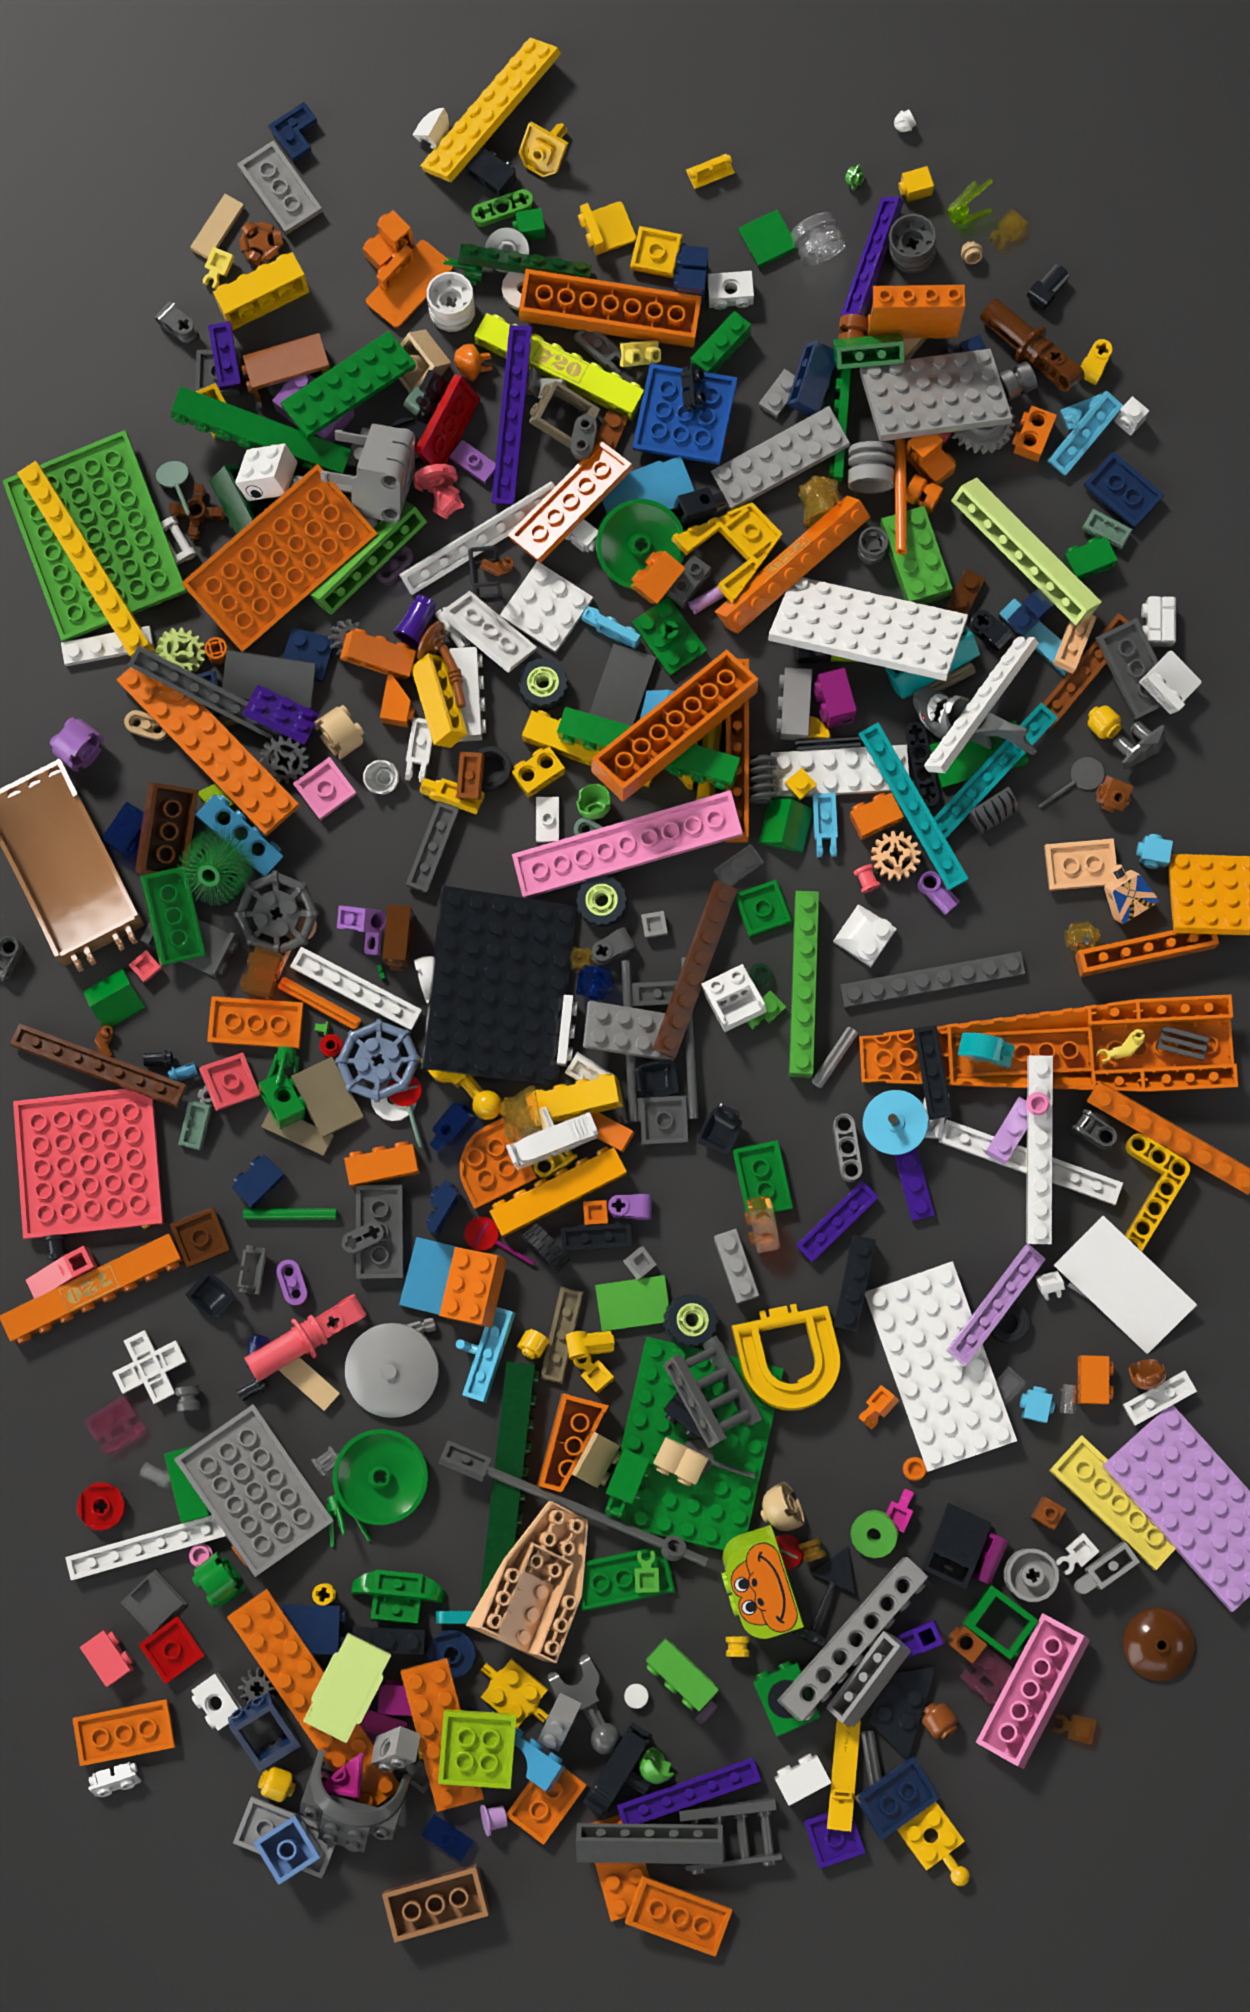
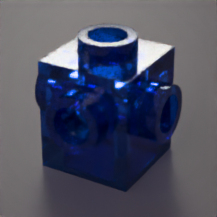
M584 965L578 973L576 994L586 996L590 1000H603L606 994L612 990L611 970H606L598 965Z

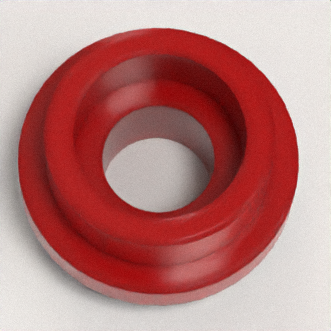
M328 1034L320 1041V1050L327 1057L338 1056L343 1048L342 1040L334 1034ZM331 1041L334 1042L335 1047L328 1049L327 1044Z

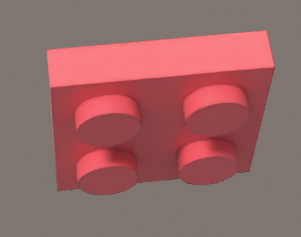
M244 1053L233 1055L199 1068L216 1111L260 1095Z

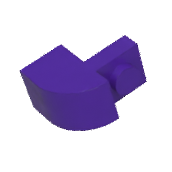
M936 1619L896 1636L912 1650L906 1658L923 1653L946 1642Z

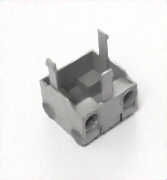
M378 424L371 425L367 436L335 430V440L364 445L357 465V475L351 476L321 470V481L325 483L327 481L334 482L342 492L351 493L352 504L357 507V510L363 517L390 523L397 522L400 519L415 474L414 433L406 428H395Z

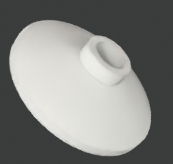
M512 228L496 230L489 236L485 248L494 247L503 250L505 245H509L512 248L511 251H518L521 254L529 255V245L522 233ZM498 270V271L504 272V273H509V272H510V271Z

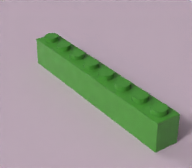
M816 891L795 892L789 1077L812 1078L819 903V892Z

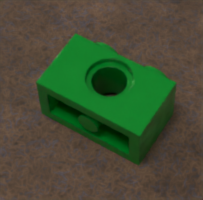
M284 1072L280 1084L276 1083L278 1074L259 1082L260 1095L279 1129L304 1119L305 1109L307 1108L302 1096L298 1097L294 1091L296 1090L294 1081L291 1077L287 1078ZM281 1097L289 1098L287 1102H281L278 1099Z

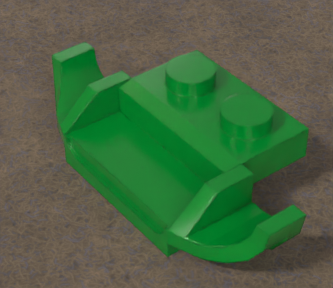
M376 1569V1571L366 1573L355 1579L351 1589V1595L368 1594L369 1597H373L370 1619L377 1622L418 1626L421 1602L434 1601L445 1605L446 1599L445 1590L435 1581L423 1574Z

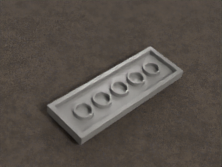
M830 406L717 467L711 473L731 510H734L851 445Z

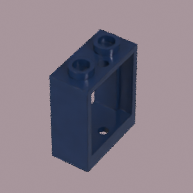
M269 1692L264 1696L256 1697L251 1704L235 1710L228 1717L230 1730L259 1772L301 1747L298 1734ZM270 1711L284 1731V1734L260 1749L255 1750L241 1728Z

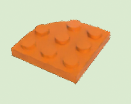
M507 1116L477 1131L469 1139L462 1153L460 1177L474 1209H478L537 1179L531 1165L518 1171L513 1165L506 1145L516 1143L519 1140Z

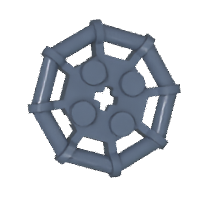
M377 1019L372 1024L355 1031L350 1030L347 1033L348 1037L338 1058L335 1059V1064L339 1067L347 1092H354L377 1103L386 1097L409 1089V1083L418 1064L421 1063V1057L418 1056L410 1036L411 1032L408 1029L404 1030L382 1022V1019ZM376 1032V1038H369L364 1043L360 1040V1038ZM383 1032L398 1038L394 1042L382 1038ZM356 1043L359 1046V1049L354 1058L348 1059L350 1052L354 1044ZM403 1043L408 1057H402L398 1048ZM381 1056L384 1063L374 1066L373 1060ZM403 1064H408L402 1079L399 1078L398 1074ZM348 1066L356 1067L359 1075L355 1079L352 1078ZM389 1080L396 1082V1084L381 1089V1085H384V1082ZM365 1081L375 1085V1088L372 1090L360 1084Z

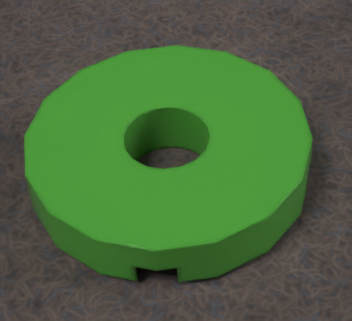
M878 1510L865 1511L858 1516L852 1524L850 1533L852 1543L857 1551L871 1558H881L891 1553L897 1544L899 1536L894 1520L892 1521L885 1512ZM872 1528L877 1529L881 1534L880 1539L871 1538L869 1530Z

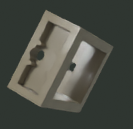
M554 381L550 384H545L540 392L542 398L531 409L530 415L532 417L529 423L571 449L573 433L571 436H568L541 419L552 395L555 394L583 412L582 415H590L594 419L597 417L600 408L558 381ZM588 423L582 424L584 428L589 426Z

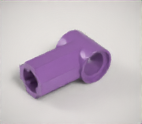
M929 871L924 873L919 879L918 889L920 892L926 894L944 915L960 902L951 891L947 890L937 873ZM924 879H933L935 887L927 888L924 885Z

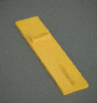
M837 1719L827 1829L851 1832L860 1720L855 1727L843 1724Z

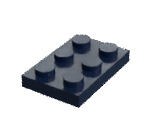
M1114 451L1083 485L1084 488L1133 529L1164 497V494Z
M912 1756L855 1796L856 1801L877 1836L882 1840L940 1799L918 1761Z

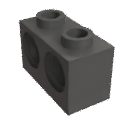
M694 555L684 565L685 570L666 592V598L669 597L682 610L687 607L688 602L694 598L711 576V567Z

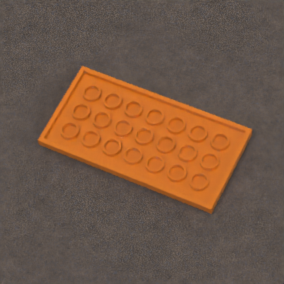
M319 464L313 467L181 583L241 652L378 534L334 482L327 481L325 483L321 481V470H324Z

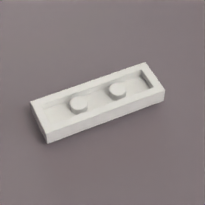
M564 995L557 1056V1065L561 1067H567V1061H572L573 1048L569 1047L570 1038L574 1039L575 1025H571L572 1016L577 1015L578 1002H574L573 995Z
M1182 1371L1166 1380L1158 1388L1148 1390L1124 1403L1123 1407L1135 1426L1197 1392L1186 1371Z

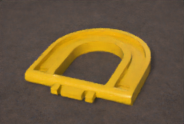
M792 1304L790 1305L791 1313H788L787 1306L768 1309L769 1317L766 1316V1312L763 1310L759 1311L761 1320L731 1326L743 1378L750 1391L763 1403L780 1410L796 1411L817 1404L830 1392L838 1377L840 1354L828 1306L798 1312L797 1305ZM805 1322L814 1357L813 1372L807 1379L799 1383L788 1384L781 1382L770 1373L767 1367L759 1332Z

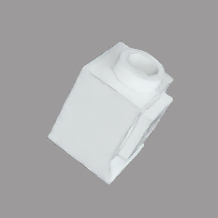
M583 519L565 539L571 540V543L582 552H593L596 549L598 530Z

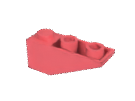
M82 1246L26 1279V1282L35 1299L98 1268L90 1249Z

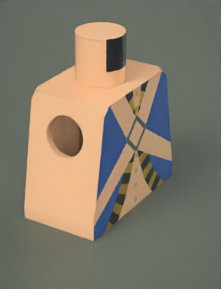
M1116 865L1109 870L1113 880L1104 886V890L1114 920L1124 924L1160 902L1139 873L1133 870L1125 872L1122 865Z

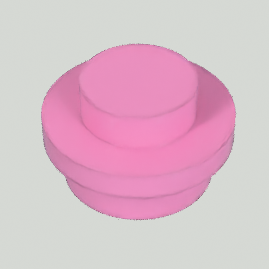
M1035 1092L1027 1098L1026 1107L1031 1114L1040 1116L1049 1110L1050 1101L1044 1093Z
M200 1543L191 1548L189 1559L197 1567L212 1556L213 1551L207 1544Z

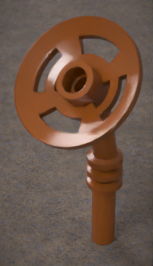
M437 621L424 634L418 647L417 659L418 661L425 656V652L434 655L441 653L449 669L450 684L453 685L457 707L464 708L466 707V702L461 684L463 683L461 669L457 667L447 645L443 641L445 637V624Z

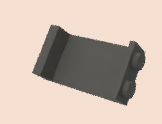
M198 919L206 956L181 962L218 978L227 969V959L230 953L233 954L237 949L238 937L235 933L225 932ZM149 922L141 941L144 945L156 950L151 923Z

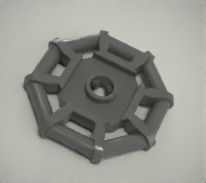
M273 871L267 876L245 884V890L237 911L234 912V917L237 918L246 938L245 943L248 946L252 945L272 953L275 957H280L281 954L301 945L306 946L309 943L308 938L315 920L319 916V911H317L308 891V884L305 881L300 882L280 874L279 871ZM272 883V891L262 895L258 890ZM280 883L295 890L292 894L280 890ZM253 895L257 898L253 911H246ZM301 895L307 910L301 911L300 907H298L296 898ZM279 907L280 913L283 916L275 920L271 912ZM253 916L254 923L258 927V930L254 933L246 917ZM301 916L307 917L302 931H299L297 926ZM262 933L274 937V944L259 939ZM289 933H293L296 937L283 944L281 942V937Z

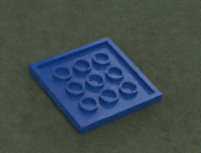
M650 363L632 446L633 451L675 458L681 457L682 459L720 465L738 378L704 372L705 411L703 412L695 407V411L686 412V408L683 407L682 392L688 391L690 388H682L681 371H683V368Z

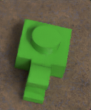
M771 990L762 998L767 1009L766 1013L746 1023L752 1030L764 1019L770 1024L786 1009V1006Z

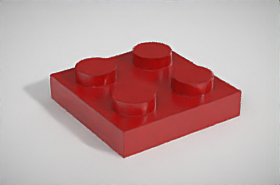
M180 1616L174 1618L139 1644L165 1684L206 1655Z

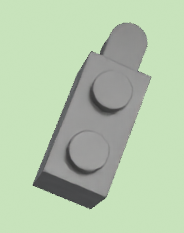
M1121 1542L1085 1567L1083 1570L1086 1574L1075 1582L1074 1588L1081 1594H1086L1095 1587L1102 1590L1140 1563V1561L1128 1544Z

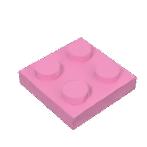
M330 757L293 783L320 821L357 795L356 791Z

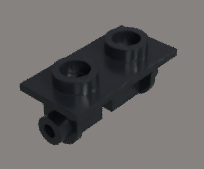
M690 362V366L683 367V371H681L682 388H690V390L682 392L683 407L686 408V412L695 411V407L704 412L706 394L703 388V381L705 380V375L702 368Z

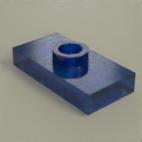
M436 1814L433 1815L421 1836L460 1862L475 1841Z

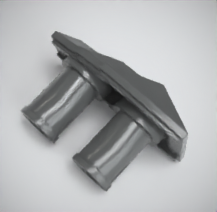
M1141 721L1136 722L1130 731L1140 740L1137 746L1128 741L1124 735H1120L1115 739L1113 746L1126 756L1122 761L1124 770L1160 752L1166 741L1164 725L1151 732Z

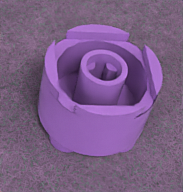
M71 717L66 721L61 732L52 737L50 745L52 746L53 755L61 759L73 771L78 772L79 767L86 768L97 758L101 751V748L98 746L100 741L104 743V737L82 719Z

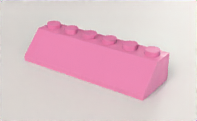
M1042 1613L976 1743L1024 1769L1090 1639Z

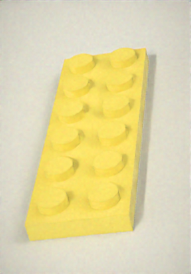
M1081 1435L1049 1471L1116 1535L1126 1542L1153 1570H1157L1176 1548L1168 1542L1161 1531L1153 1525L1102 1467L1108 1459Z

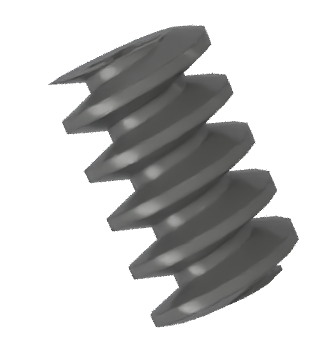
M770 755L750 756L749 767L751 769L749 770V776L751 778L749 779V784L752 786L749 788V793L752 795L749 797V802L754 804L773 803L774 801L771 798L776 797L777 793L772 792L771 789L776 788L777 784L771 783V780L776 779L777 775L771 774V771L776 770L777 766L771 765L770 762L776 761L777 757Z

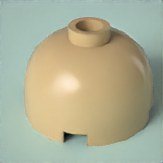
M781 1482L769 1489L762 1501L763 1510H761V1516L766 1524L770 1523L773 1528L780 1531L794 1530L803 1526L804 1524L802 1523L805 1522L801 1504L798 1499L795 1501L791 1496V1493L794 1491L788 1483Z

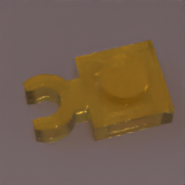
M1011 209L997 223L999 230L991 233L989 241L992 242L994 238L1001 239L997 248L1002 249L1005 246L1006 239L1009 238L1011 241H1014L1028 226V222L1015 210Z

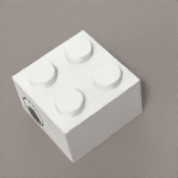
M285 443L246 450L235 483L247 501L278 497L289 489L298 462Z

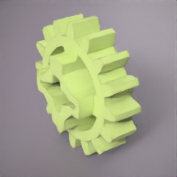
M171 628L169 633L165 631L162 637L159 638L158 646L155 650L163 658L191 672L192 670L197 672L204 662L206 654L202 650L204 643L197 642L199 636L192 637V631L189 630L187 633H184L183 628H180L178 632L174 628Z

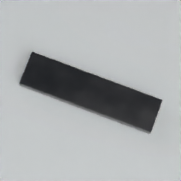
M937 1026L914 1028L913 1032L928 1119L952 1117Z

